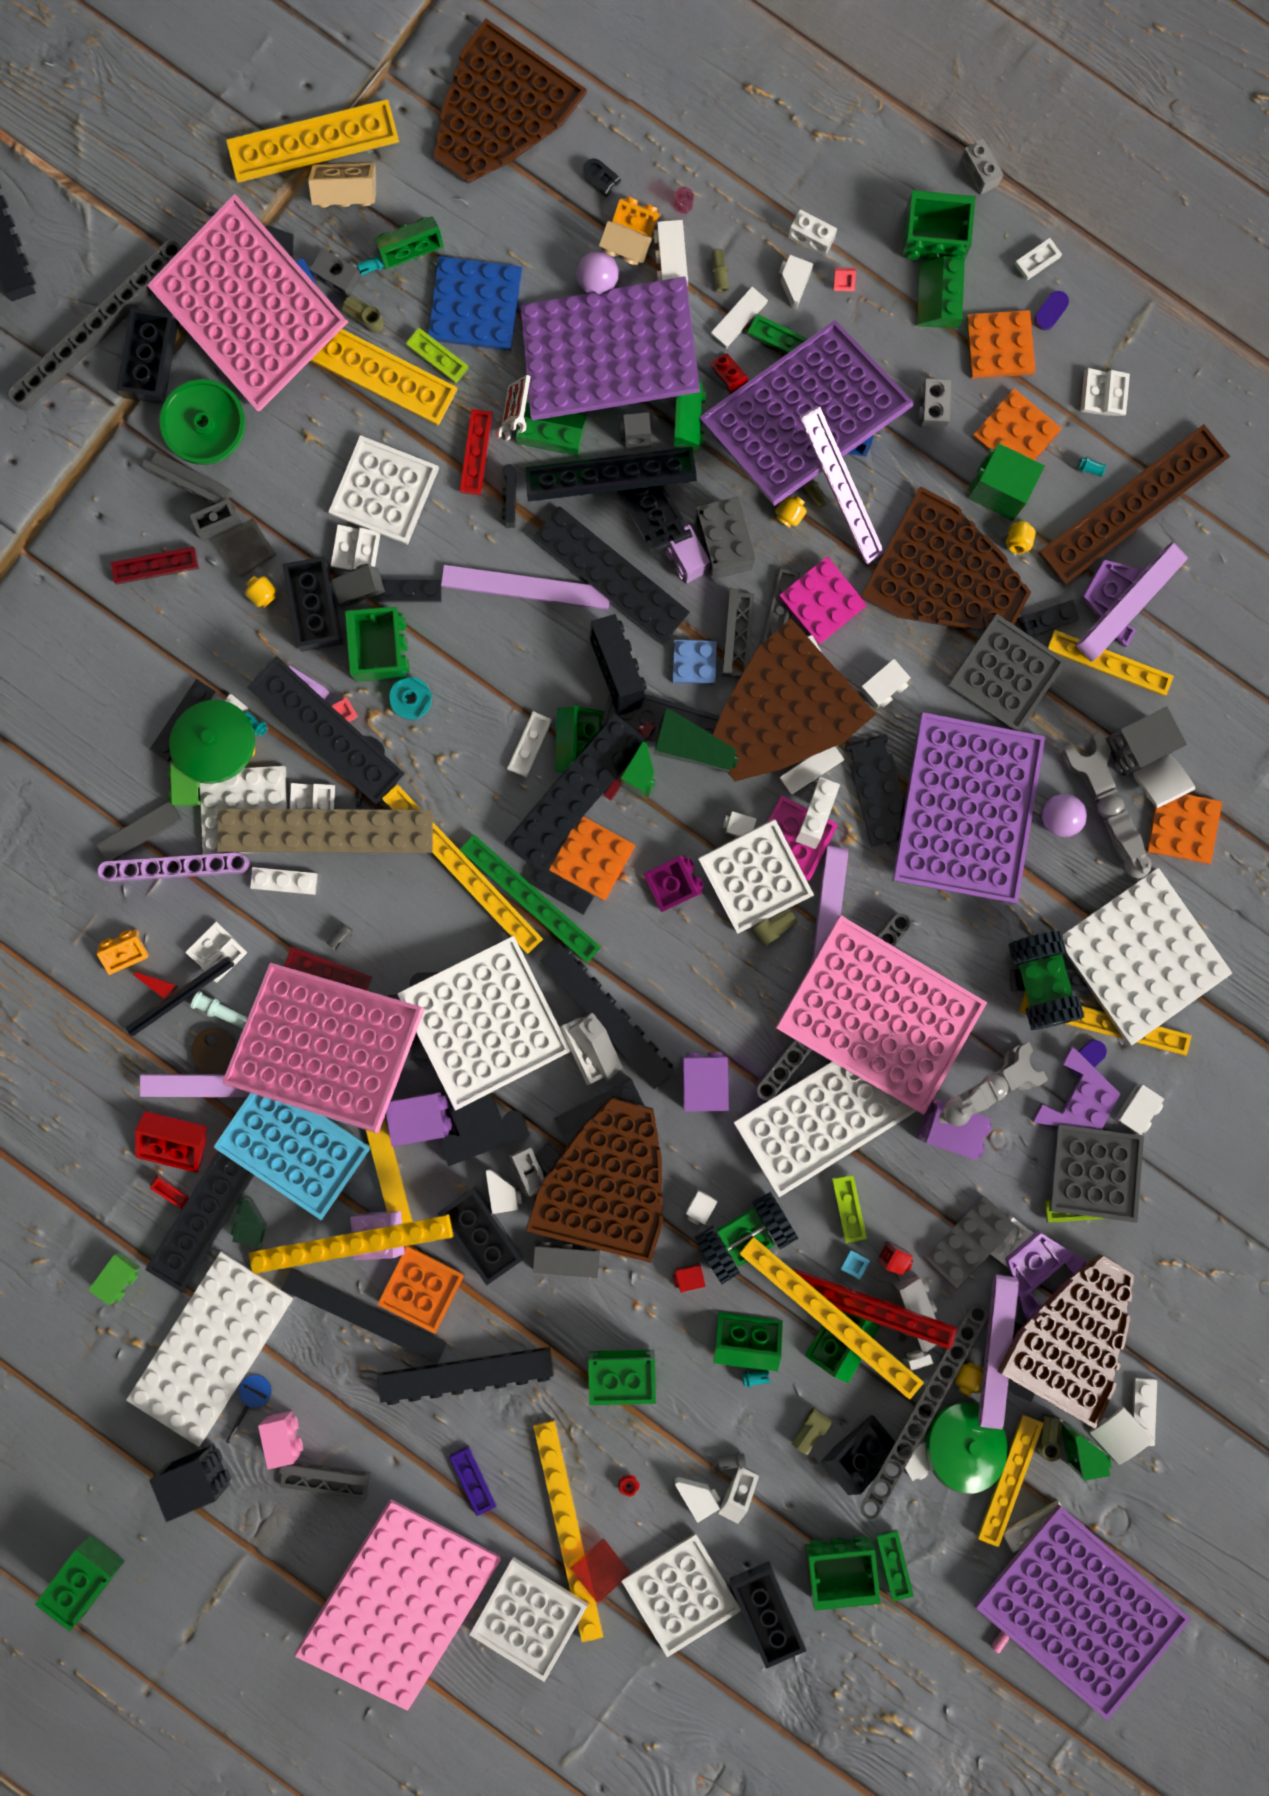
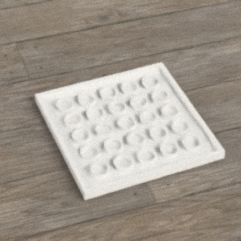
M1159 868L1150 872L1062 934L1067 951L1064 954L1128 1046L1135 1044L1232 974L1227 964Z
M514 936L397 993L400 1001L421 1006L425 1009L416 1033L455 1111L571 1052Z

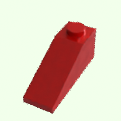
M887 1241L877 1261L885 1269L903 1275L905 1271L908 1272L912 1267L913 1260L911 1259L913 1256Z

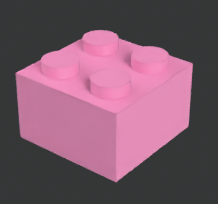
M292 1411L267 1416L258 1426L267 1470L294 1464L301 1451H303L302 1439L298 1438L296 1431L298 1429L297 1417L293 1416Z

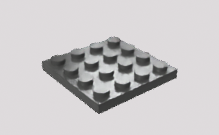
M995 614L947 686L1011 729L1020 731L1067 661L1000 615Z
M1058 1124L1056 1126L1049 1211L1137 1223L1144 1136Z

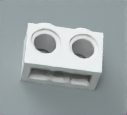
M799 210L790 227L788 238L825 257L835 239L837 228Z

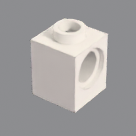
M731 812V815H726L723 828H726L725 834L739 837L753 830L756 818Z
M697 1189L685 1211L689 1216L687 1219L696 1225H699L700 1222L705 1225L717 1204V1200Z

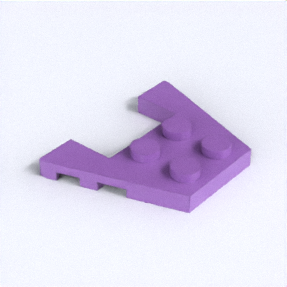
M1103 560L1100 562L1081 598L1100 619L1145 569L1132 568L1128 565ZM1127 625L1115 639L1121 646L1126 647L1136 629Z
M1070 1046L1062 1064L1081 1073L1062 1112L1041 1103L1032 1120L1040 1124L1054 1126L1060 1124L1102 1130L1120 1093L1074 1047Z
M1036 1231L1005 1258L1010 1276L1018 1278L1017 1298L1023 1316L1029 1320L1039 1310L1041 1305L1031 1292L1063 1264L1074 1275L1088 1263L1039 1231Z

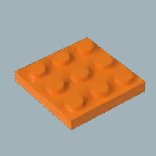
M1030 310L967 315L971 379L1033 375L1035 373Z
M1014 388L974 433L972 438L988 451L990 448L995 449L997 444L1000 443L1026 457L1036 460L1062 428Z
M1185 794L1159 808L1154 806L1146 852L1208 865L1211 864L1222 801Z
M583 816L569 833L549 870L606 901L636 845Z
M406 1246L405 1254L401 1256L377 1305L436 1334L465 1274L411 1246Z

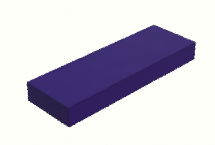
M467 1446L449 1455V1459L476 1516L495 1508L497 1504L470 1447Z

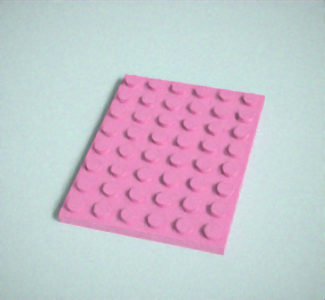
M236 194L217 211L147 285L259 412L348 323L347 319Z
M839 915L775 1028L924 1115L987 1002Z
M270 963L222 1083L242 1091L378 1133L425 1009L411 1003Z
M390 1499L294 1652L295 1657L408 1711L500 1563L501 1557Z

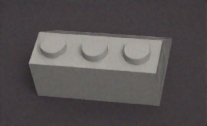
M916 1275L893 1284L903 1308L936 1319L934 1313L937 1312L933 1300L928 1299L926 1292H929V1288L925 1279L921 1280ZM913 1337L916 1346L924 1353L936 1346L933 1343Z

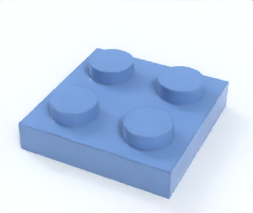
M674 640L673 683L715 685L717 641Z

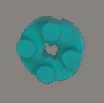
M410 677L398 680L390 690L389 699L391 707L403 719L418 720L426 715L431 708L432 693L428 685L419 678ZM414 693L415 703L411 702L408 704V700L405 698L406 695L411 696Z

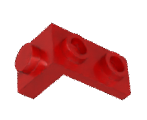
M728 353L710 362L711 368L726 384L729 395L749 382L747 375Z

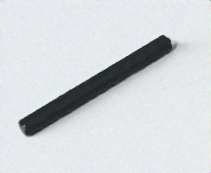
M229 956L223 958L126 1026L128 1034L130 1036L138 1034L234 966L233 960Z

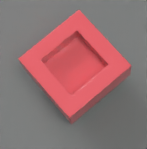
M835 267L834 291H855L856 267Z
M347 697L332 705L348 722L358 717Z

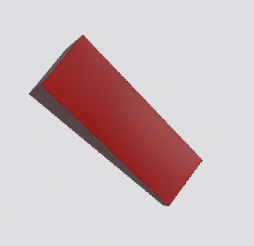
M140 972L133 974L164 999L171 996L178 987V985Z
M157 1174L150 1183L152 1191L180 1209H183L190 1198L160 1174Z

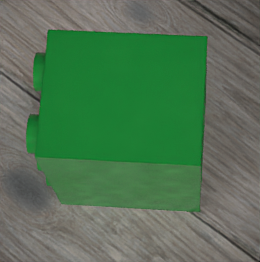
M912 190L906 207L902 257H907L910 260L928 259V261L943 256L965 257L966 259L972 245L976 196Z
M998 443L995 449L990 448L988 454H986L977 470L978 473L968 488V491L971 492L968 499L1013 521L1027 504L1045 465Z
M397 607L345 611L349 666L352 678L356 682L407 678V672H410V663L405 655V651H408V640L405 638V634H403V630H407L406 618L403 616V613H400Z
M654 1349L589 1351V1405L656 1404Z
M90 1535L75 1549L34 1605L70 1632L88 1612L125 1560Z
M858 1535L850 1540L833 1538L831 1542L812 1540L810 1544H805L809 1591L814 1611L881 1604L876 1555L870 1538Z

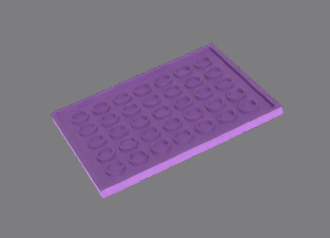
M686 276L610 289L603 294L593 292L521 305L527 375L531 376L528 392L532 420L700 392Z
M834 320L699 418L705 428L775 506L822 472V468L798 417L815 406H819L843 457L913 407V401L848 332Z
M924 712L920 713L892 881L1018 904L1045 736Z
M1059 1504L974 1604L977 1610L1106 1720L1112 1716L1191 1620L1186 1613Z

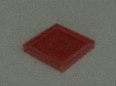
M604 1538L570 1568L597 1604L615 1589L623 1579L631 1574Z

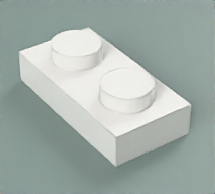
M1049 238L1018 259L1014 265L1027 281L1058 260L1062 254L1051 238Z

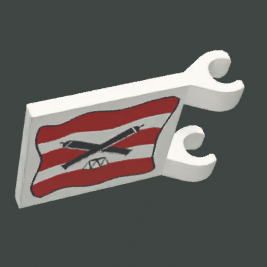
M525 375L508 385L502 425L496 431V438H500L501 432L505 434L504 441H508L511 438V430L514 431L516 429V424L520 427L519 433H523L526 430L524 411L531 376Z

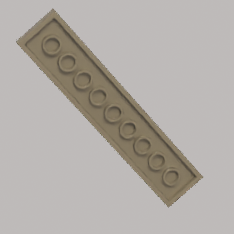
M218 809L217 852L433 853V810Z

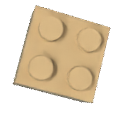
M608 221L599 246L604 248L603 252L613 257L622 255L624 256L623 261L638 265V262H645L653 238L616 222Z

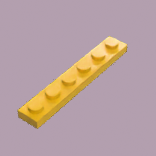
M1057 630L1053 631L1047 648L1060 657L1163 697L1167 696L1174 677L1173 675L1106 649L1095 660L1090 662L1076 648V644L1080 639Z
M1021 1414L1008 1450L1005 1468L997 1480L977 1535L979 1540L999 1547L1044 1424L1042 1421Z

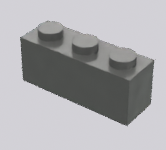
M540 1241V1244L535 1245L533 1273L598 1278L600 1250L583 1246V1248L574 1247V1243H562L561 1246H556L551 1241Z

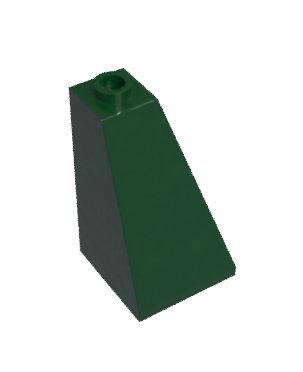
M666 708L658 733L654 755L730 772L732 767L736 768L739 756L735 755V748L671 709Z

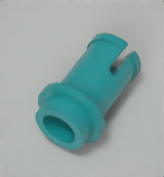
M373 254L374 257L356 263L361 276L378 269L381 271V268L385 267L380 254L377 256Z
M1086 456L1085 458L1081 457L1077 469L1081 473L1085 471L1102 477L1106 464L1090 460Z
M249 711L245 712L254 727L255 736L262 737L268 730L266 723L258 720Z
M763 1370L750 1373L746 1371V1373L742 1374L743 1386L751 1388L753 1385L770 1384V1378L765 1377L769 1376V1371Z

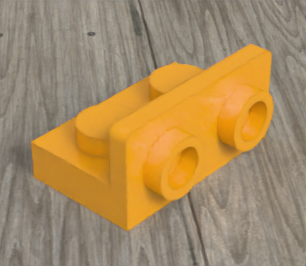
M629 196L626 199H619L612 222L652 237L658 218L662 214L657 212L658 208L650 204H646L645 207L637 204V199Z
M137 929L132 931L126 930L119 937L112 940L108 938L102 941L97 949V956L108 975L140 962L149 956L139 938V931Z

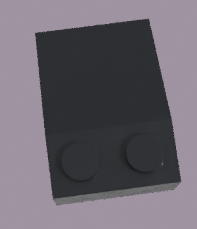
M871 1415L835 1445L821 1463L847 1495H861L876 1478L895 1441L875 1416Z

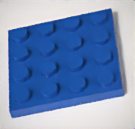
M439 256L428 335L437 342L511 351L522 267Z

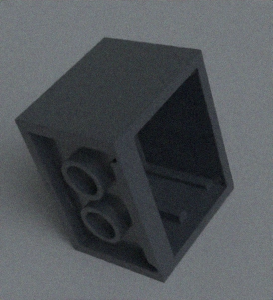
M214 1444L165 1464L149 1480L166 1522L215 1502L230 1485V1474L227 1469L223 1468L221 1463L222 1454L218 1448H215Z

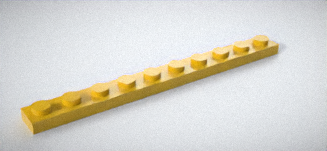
M398 784L382 798L392 810H421ZM433 822V854L511 937H515L521 948L529 954L543 941V938Z
M443 1215L255 1250L248 1254L252 1272L256 1274L453 1237L449 1215Z
M754 1236L739 1253L908 1399H911L924 1382Z
M551 1420L534 1424L533 1427L570 1592L589 1603L578 1622L581 1641L586 1642L603 1638L556 1422Z

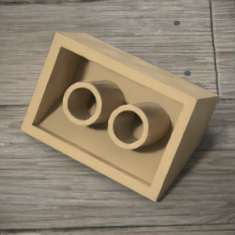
M375 163L312 165L308 180L312 205L324 208L330 205L347 207L351 204L369 206L375 203Z

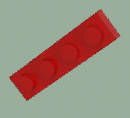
M471 409L460 493L478 496L482 494L493 417L492 411Z

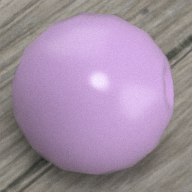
M598 250L589 252L580 259L577 265L576 279L584 292L603 294L615 288L618 282L619 269L611 255Z
M1071 794L1053 796L1043 807V824L1051 834L1057 837L1073 836L1079 833L1086 823L1087 812L1085 805Z

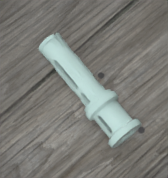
M201 991L196 993L190 1006L192 1009L197 1008L206 1012L209 1017L217 1016L241 1029H244L248 1017L221 1005L218 999L215 998L213 1000L203 995Z

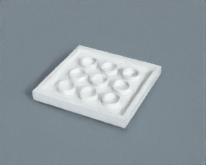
M360 435L328 513L408 545L439 466Z
M285 766L244 768L239 774L227 781L215 784L200 783L203 855L221 853L250 854L245 852H217L218 809H288Z
M775 819L698 857L737 934L814 896Z
M696 1532L621 1580L667 1657L741 1611L736 1598Z
M513 1557L472 1629L470 1636L545 1682L589 1603Z

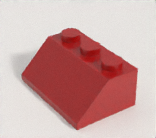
M144 1111L135 1129V1158L198 1173L207 1142V1126Z

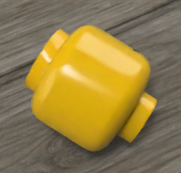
M797 495L793 498L787 496L775 510L778 515L776 519L788 528L790 526H797L807 513L806 508L803 506L805 501Z
M1025 521L1012 524L1008 529L1006 545L1010 551L1015 554H1024L1031 550L1036 533L1035 529Z
M253 576L246 583L248 588L245 590V595L256 607L263 606L265 608L277 598L275 596L277 589L265 576H261L258 579L256 576Z
M972 1362L962 1364L954 1381L960 1387L959 1392L967 1396H971L972 1393L979 1394L981 1392L983 1367Z

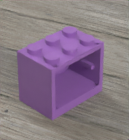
M686 1052V1057H682V1103L684 1111H729L728 1057L723 1056L722 1052H708V1056H701L699 1052Z
M443 1091L391 1100L386 1115L392 1147L444 1138L449 1135L450 1130L453 1129L452 1117L447 1115V1108L450 1107L448 1095H444Z
M933 1099L924 1114L916 1139L977 1160L978 1156L981 1157L985 1148V1144H982L985 1135L988 1136L991 1131L992 1123H989L991 1118L975 1113L971 1115L970 1120L963 1126L940 1123L938 1117L946 1103Z

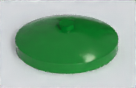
M197 379L178 386L167 397L160 413V429L167 446L179 458L192 464L210 465L228 458L239 447L245 434L246 417L242 404L228 387L213 380Z
M223 700L203 701L187 709L174 724L169 741L170 754L177 768L188 778L205 784L221 783L239 774L250 761L255 748V731L248 716L236 705Z
M954 1403L942 1409L931 1422L926 1436V1456L933 1474L944 1486L961 1493H978L992 1486L1001 1476L1008 1455V1444L1004 1429L979 1427V1404Z

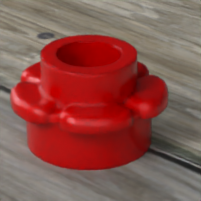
M634 1475L622 1476L619 1480L620 1485L618 1489L621 1494L631 1497L639 1490L640 1485Z

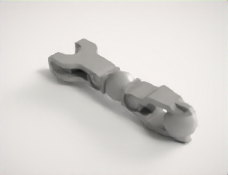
M1097 732L1090 738L1093 751L1090 757L1081 756L1072 745L1062 747L1061 754L1067 769L1071 773L1083 777L1094 801H1098V813L1107 819L1104 823L1113 842V848L1124 863L1125 871L1134 878L1145 877L1151 870V859L1145 852L1141 835L1137 832L1128 812H1124L1123 799L1115 794L1118 790L1107 767L1111 749L1104 735Z
M1030 1042L1007 1051L1004 1056V1066L1001 1069L987 1075L981 1083L947 1101L938 1117L940 1123L963 1126L970 1120L971 1115L990 1108L991 1105L1004 1099L1007 1093L1018 1088L1019 1090L1026 1091L1045 1083L1048 1078L1044 1070L1037 1072L1030 1064V1055L1034 1051Z

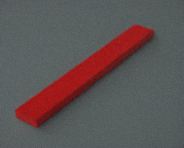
M791 1268L839 1310L949 1350L953 1346L958 1328L956 1326Z

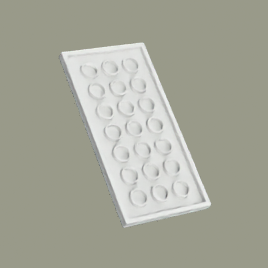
M831 1061L737 1119L733 1124L777 1197H781L916 1111Z
M221 1251L126 1401L200 1447L293 1301L294 1296L281 1290L282 1288L260 1274H253L252 1269L224 1251Z

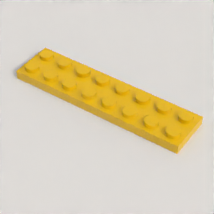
M388 99L226 140L238 183L399 143Z
M343 329L310 360V362L436 426H439L458 390L456 386Z

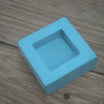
M850 1249L840 1269L860 1280L870 1260Z

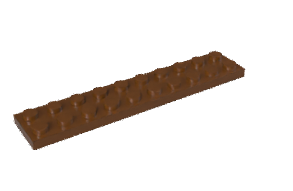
M1203 424L1044 547L1038 554L1065 586L1225 462L1230 455L1205 424Z

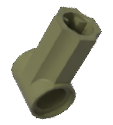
M353 295L347 297L342 308L343 313L366 326L372 333H378L383 329L384 320L376 307L367 305ZM377 317L376 321L369 322L371 318Z
M788 908L771 919H766L754 927L753 930L763 946H766L780 937L781 933L797 924L798 921L793 912Z
M813 1407L805 1417L804 1425L791 1444L803 1454L808 1455L819 1437H822L828 1431L832 1420Z
M1043 1415L1042 1422L1044 1424L1041 1430L1040 1442L1037 1445V1452L1046 1461L1056 1462L1062 1454L1060 1442L1063 1419ZM1052 1445L1053 1453L1046 1456V1447Z

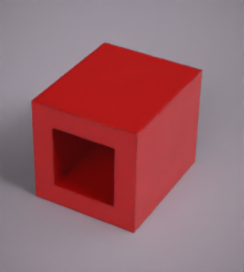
M700 1263L675 1268L676 1274L672 1275L674 1286L675 1288H680V1293L706 1287Z

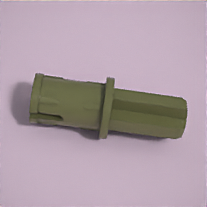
M715 249L711 252L712 274L715 278L716 292L724 293L729 290L727 281L728 268L725 266L723 250Z
M811 479L803 485L805 494H809L816 504L822 508L829 502V499L818 487L819 483Z

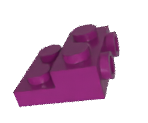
M685 855L672 859L644 873V877L661 912L703 894L701 890L703 883L699 877H695L692 871L694 869L693 861L689 857L686 858Z

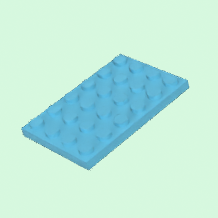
M250 1093L214 1145V1148L322 1220L371 1149V1146L328 1117Z

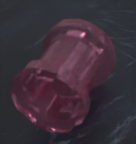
M681 187L675 193L674 205L678 213L687 214L692 210L694 194L690 188Z

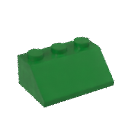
M433 216L422 217L416 223L402 225L397 230L390 233L384 232L374 239L386 270L444 247L439 226Z
M943 256L919 264L916 326L959 327L963 315L965 257Z
M700 381V392L676 396L674 449L693 447V451H699V445L704 444V431H700V424L702 423L699 417L705 413V411H701V403L706 401V390H702V382Z
M526 403L524 411L526 430L523 433H519L520 427L518 425L516 433L517 444L579 457L587 415L574 413L532 420L530 403Z
M578 706L557 708L555 772L563 773L602 727L601 722L605 711Z
M644 741L621 777V787L641 799L645 795L650 796L656 782L654 780L655 773L648 746Z
M842 1311L874 1339L880 1325ZM823 1325L805 1355L806 1358L834 1378L846 1383L850 1382L862 1360L861 1357Z
M719 1312L713 1363L778 1372L782 1357L783 1320Z
M1063 1421L1062 1435L1068 1465L1084 1481L1110 1476L1109 1469L1112 1468V1463L1109 1455H1106L1103 1449L1101 1450L1087 1436Z

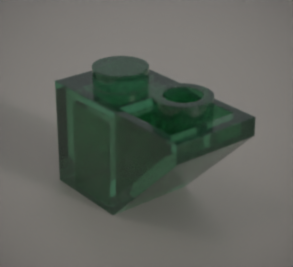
M247 1197L238 1204L236 1214H239V1217L231 1230V1235H233L232 1242L258 1248L262 1245L267 1223L253 1199Z

